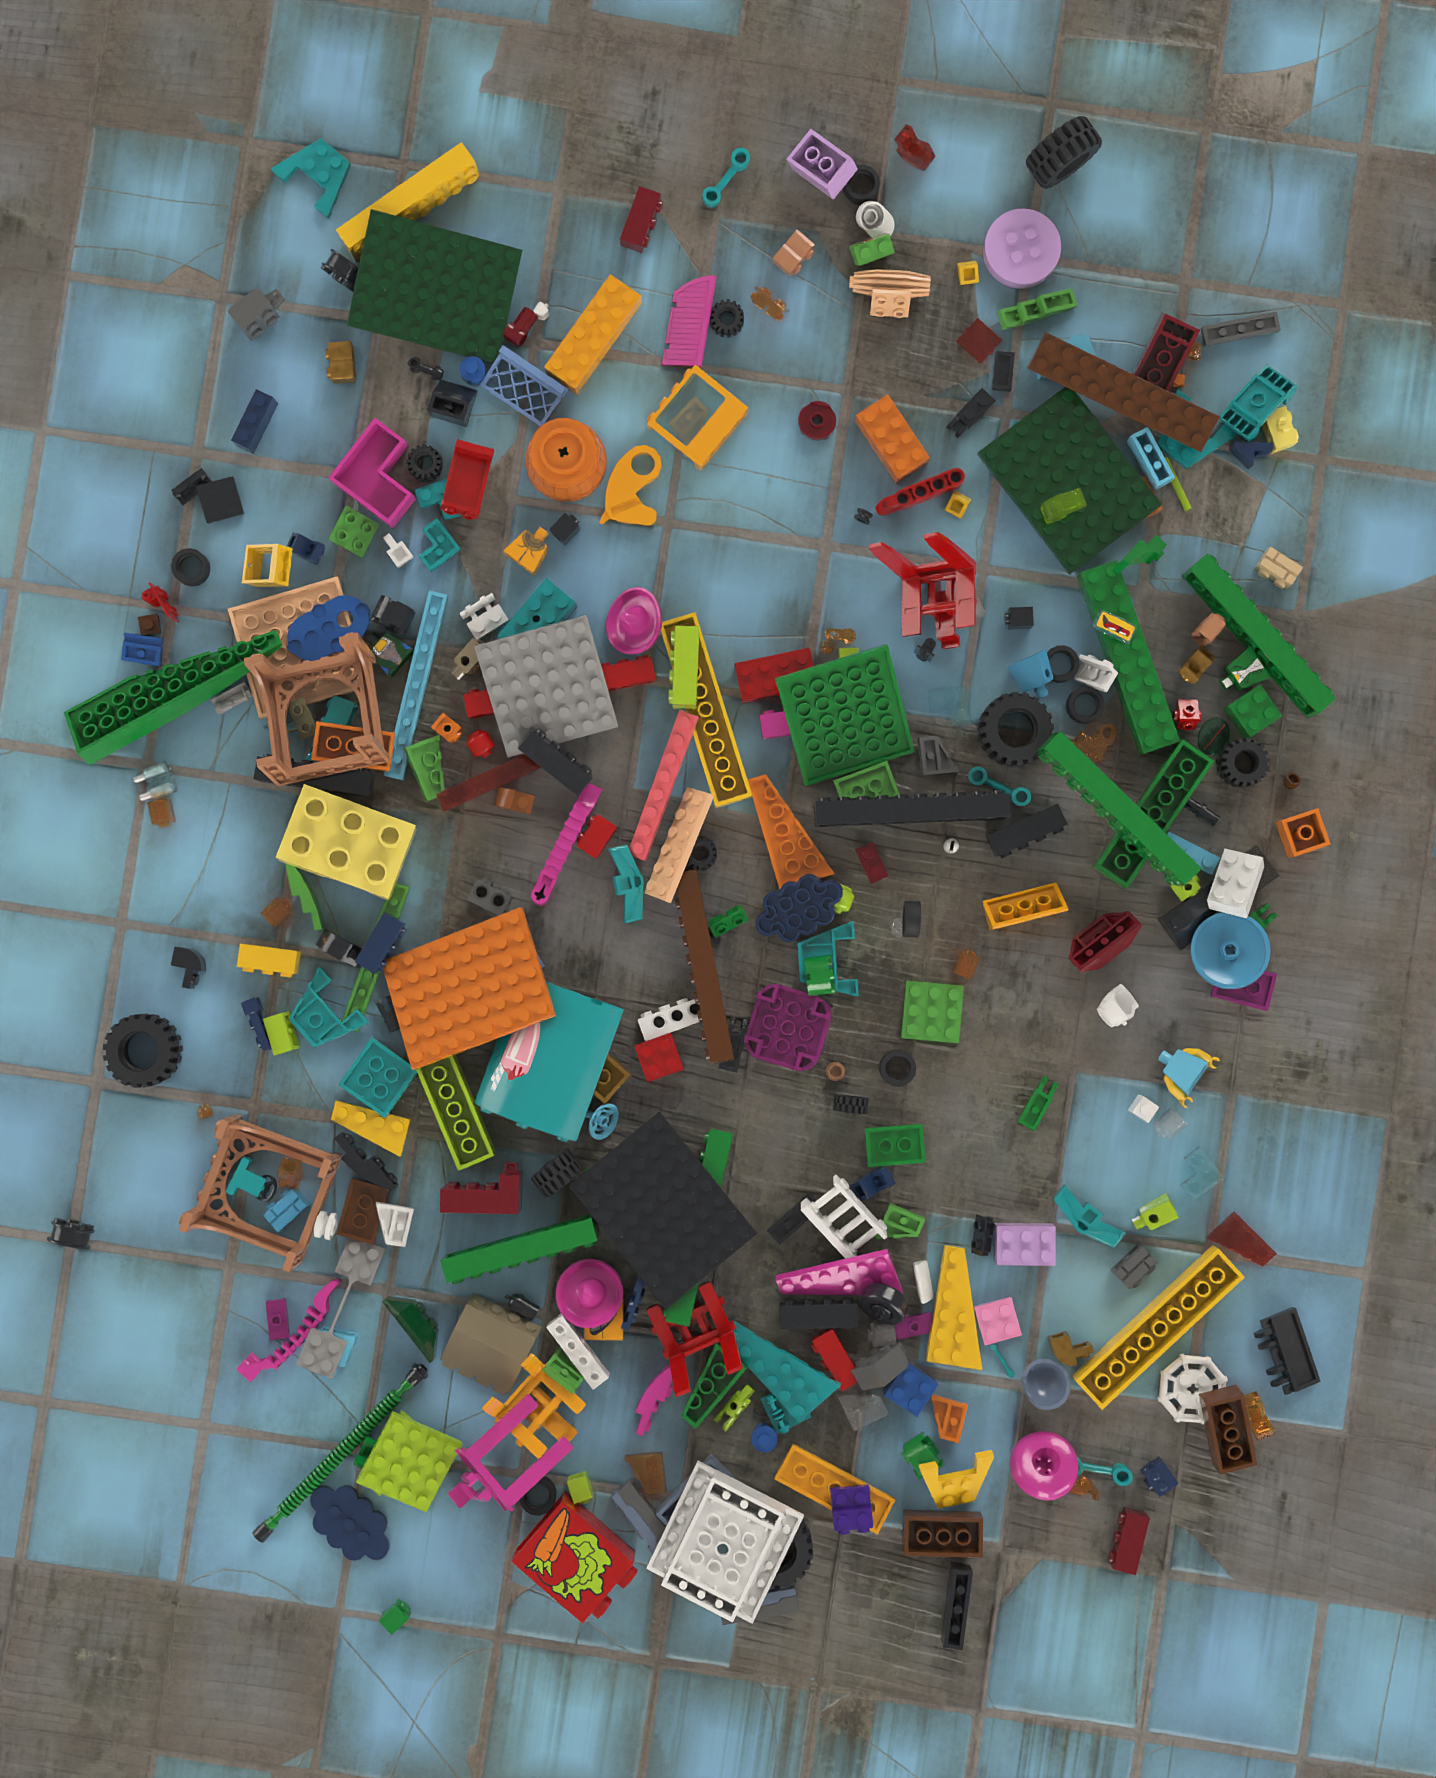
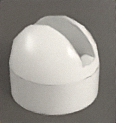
M949 838L945 840L943 848L947 853L952 854L959 849V843L956 839ZM951 841H954L953 851L949 850Z

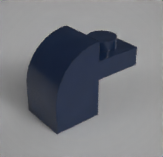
M294 532L286 546L293 548L292 554L316 565L323 557L325 550L324 544L312 541Z
M880 1166L860 1177L850 1186L856 1197L863 1201L871 1198L881 1190L892 1187L896 1182L887 1167L881 1168Z

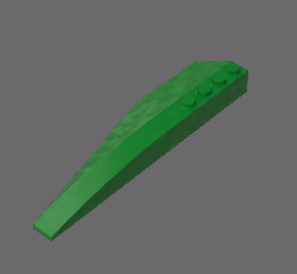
M274 630L255 636L248 642L239 641L236 642L235 646L229 648L224 646L218 648V651L213 653L208 651L180 660L179 664H167L163 666V669L157 671L151 669L145 671L146 674L141 676L137 674L132 675L65 711L64 715L77 754L91 765L207 701L250 672L245 666L244 658L250 657L253 654H263L268 658L281 648L283 644L278 632Z

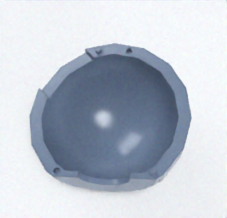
M1044 1358L1035 1360L1026 1367L1021 1376V1383L1025 1394L1033 1406L1038 1409H1056L1067 1400L1070 1394L1071 1382L1068 1372L1054 1360Z

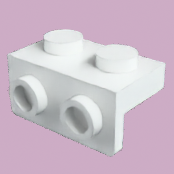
M1081 654L1079 659L1083 663L1074 680L1077 683L1107 693L1118 674L1113 668L1114 665L1107 660L1100 661L1092 655L1085 656Z

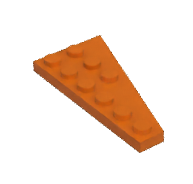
M765 774L748 779L779 890L784 883L788 881L798 882L799 878L805 874H814L818 878L835 874L768 776Z

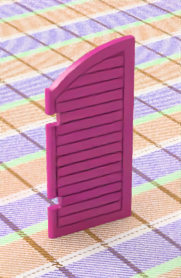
M715 275L694 279L674 291L672 303L677 304L676 308H671L665 341V344L670 346L669 349H664L663 366L694 367L696 365L702 367L717 278Z

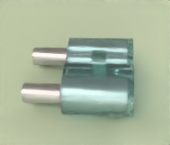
M166 761L143 769V774L133 777L135 783L143 780L149 783V792L139 796L141 801L149 798L157 800L177 792L175 780L171 777L173 775L171 768Z

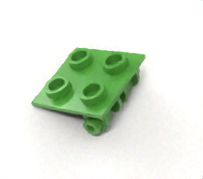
M346 505L328 539L332 543L340 545L362 558L380 524Z

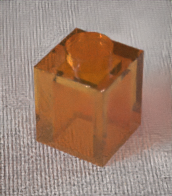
M163 798L147 802L152 825L166 828L171 826L170 823L176 822L171 799Z
M276 897L260 914L273 927H278L294 911L290 908L292 904L286 898Z
M967 949L964 952L959 951L952 973L972 980L980 959L975 956L976 952Z
M282 1157L277 1171L279 1186L298 1189L303 1176L302 1160Z

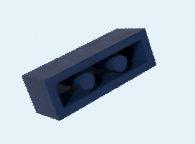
M256 389L231 441L237 447L254 454L278 406V402L272 396Z
M384 912L355 963L374 974H377L379 971L382 972L387 964L385 961L387 956L392 955L397 947L395 945L397 939H402L407 930L404 928L406 923Z

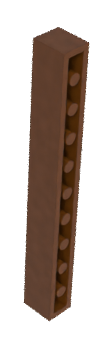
M697 870L683 872L677 886L678 898H675L677 910L681 909L682 917L678 918L680 928L685 929L686 935L682 936L684 947L689 949L686 959L688 966L692 965L693 973L689 974L691 984H695L697 990L693 992L695 1004L699 1003L700 1011H697L699 1022H703L704 1029L701 1030L702 1040L707 1041L708 1046L707 1049H704L706 1060L711 1061V1064L734 1060L698 874Z

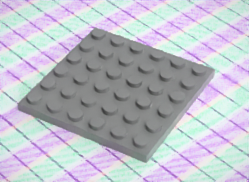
M587 615L474 646L507 757L523 753L517 749L518 743L532 727L536 730L540 728L547 734L546 738L551 742L555 740L558 743L618 727Z

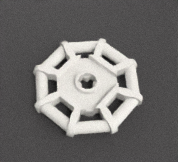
M1182 1353L1168 1367L1160 1371V1389L1157 1399L1174 1417V1421L1195 1422L1203 1425L1204 1419L1199 1394L1212 1391L1213 1385H1218V1389L1226 1387L1228 1379L1212 1362L1211 1357L1190 1356ZM1188 1363L1200 1364L1199 1369L1188 1368ZM1182 1365L1183 1370H1181L1179 1375H1171ZM1208 1368L1215 1378L1209 1379L1204 1373L1205 1370ZM1168 1379L1172 1381L1171 1392H1167ZM1194 1384L1197 1390L1191 1394L1187 1388ZM1175 1398L1180 1404L1178 1409L1169 1401L1170 1399ZM1185 1408L1196 1409L1197 1415L1184 1414Z

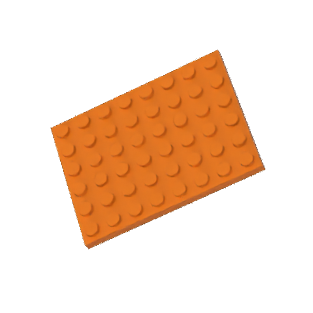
M522 907L385 960L387 964L383 971L413 1070L556 1016Z

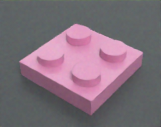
M1011 1297L974 1306L984 1345L1022 1335Z

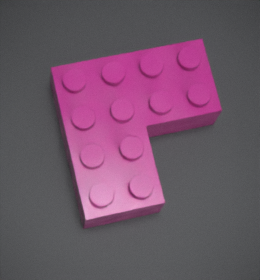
M374 418L328 479L392 529L416 500L411 492L387 475L409 447L407 442L378 419Z

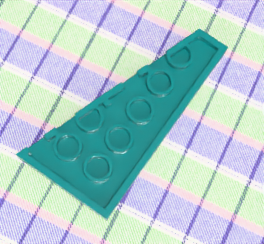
M734 1321L736 1325L734 1333L741 1360L798 1423L841 1386L840 1382L830 1379L823 1372H818L806 1362L783 1349L777 1348L772 1345V1342L755 1335V1332Z

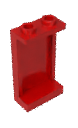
M457 439L440 510H444V513L449 515H462L467 520L478 519L495 449Z

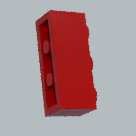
M826 1328L814 1335L811 1346L816 1355L820 1353L823 1358L820 1362L825 1371L830 1370L833 1376L830 1379L841 1383L839 1387L841 1391L858 1383L851 1371L855 1365L834 1329Z

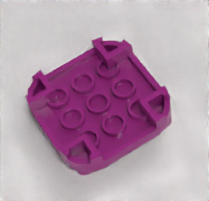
M772 984L764 987L756 996L757 1000L746 1035H744L747 1050L751 1056L789 1069L796 1071L812 1069L820 1059L831 1023L832 1012L830 1004L819 996H808L806 992L783 985Z

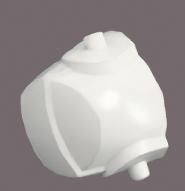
M1120 984L1103 998L1097 1007V1011L1104 1022L1110 1027H1117L1120 1024L1125 1026L1127 1024L1126 1021L1134 1016L1135 1009L1139 1005L1131 993Z

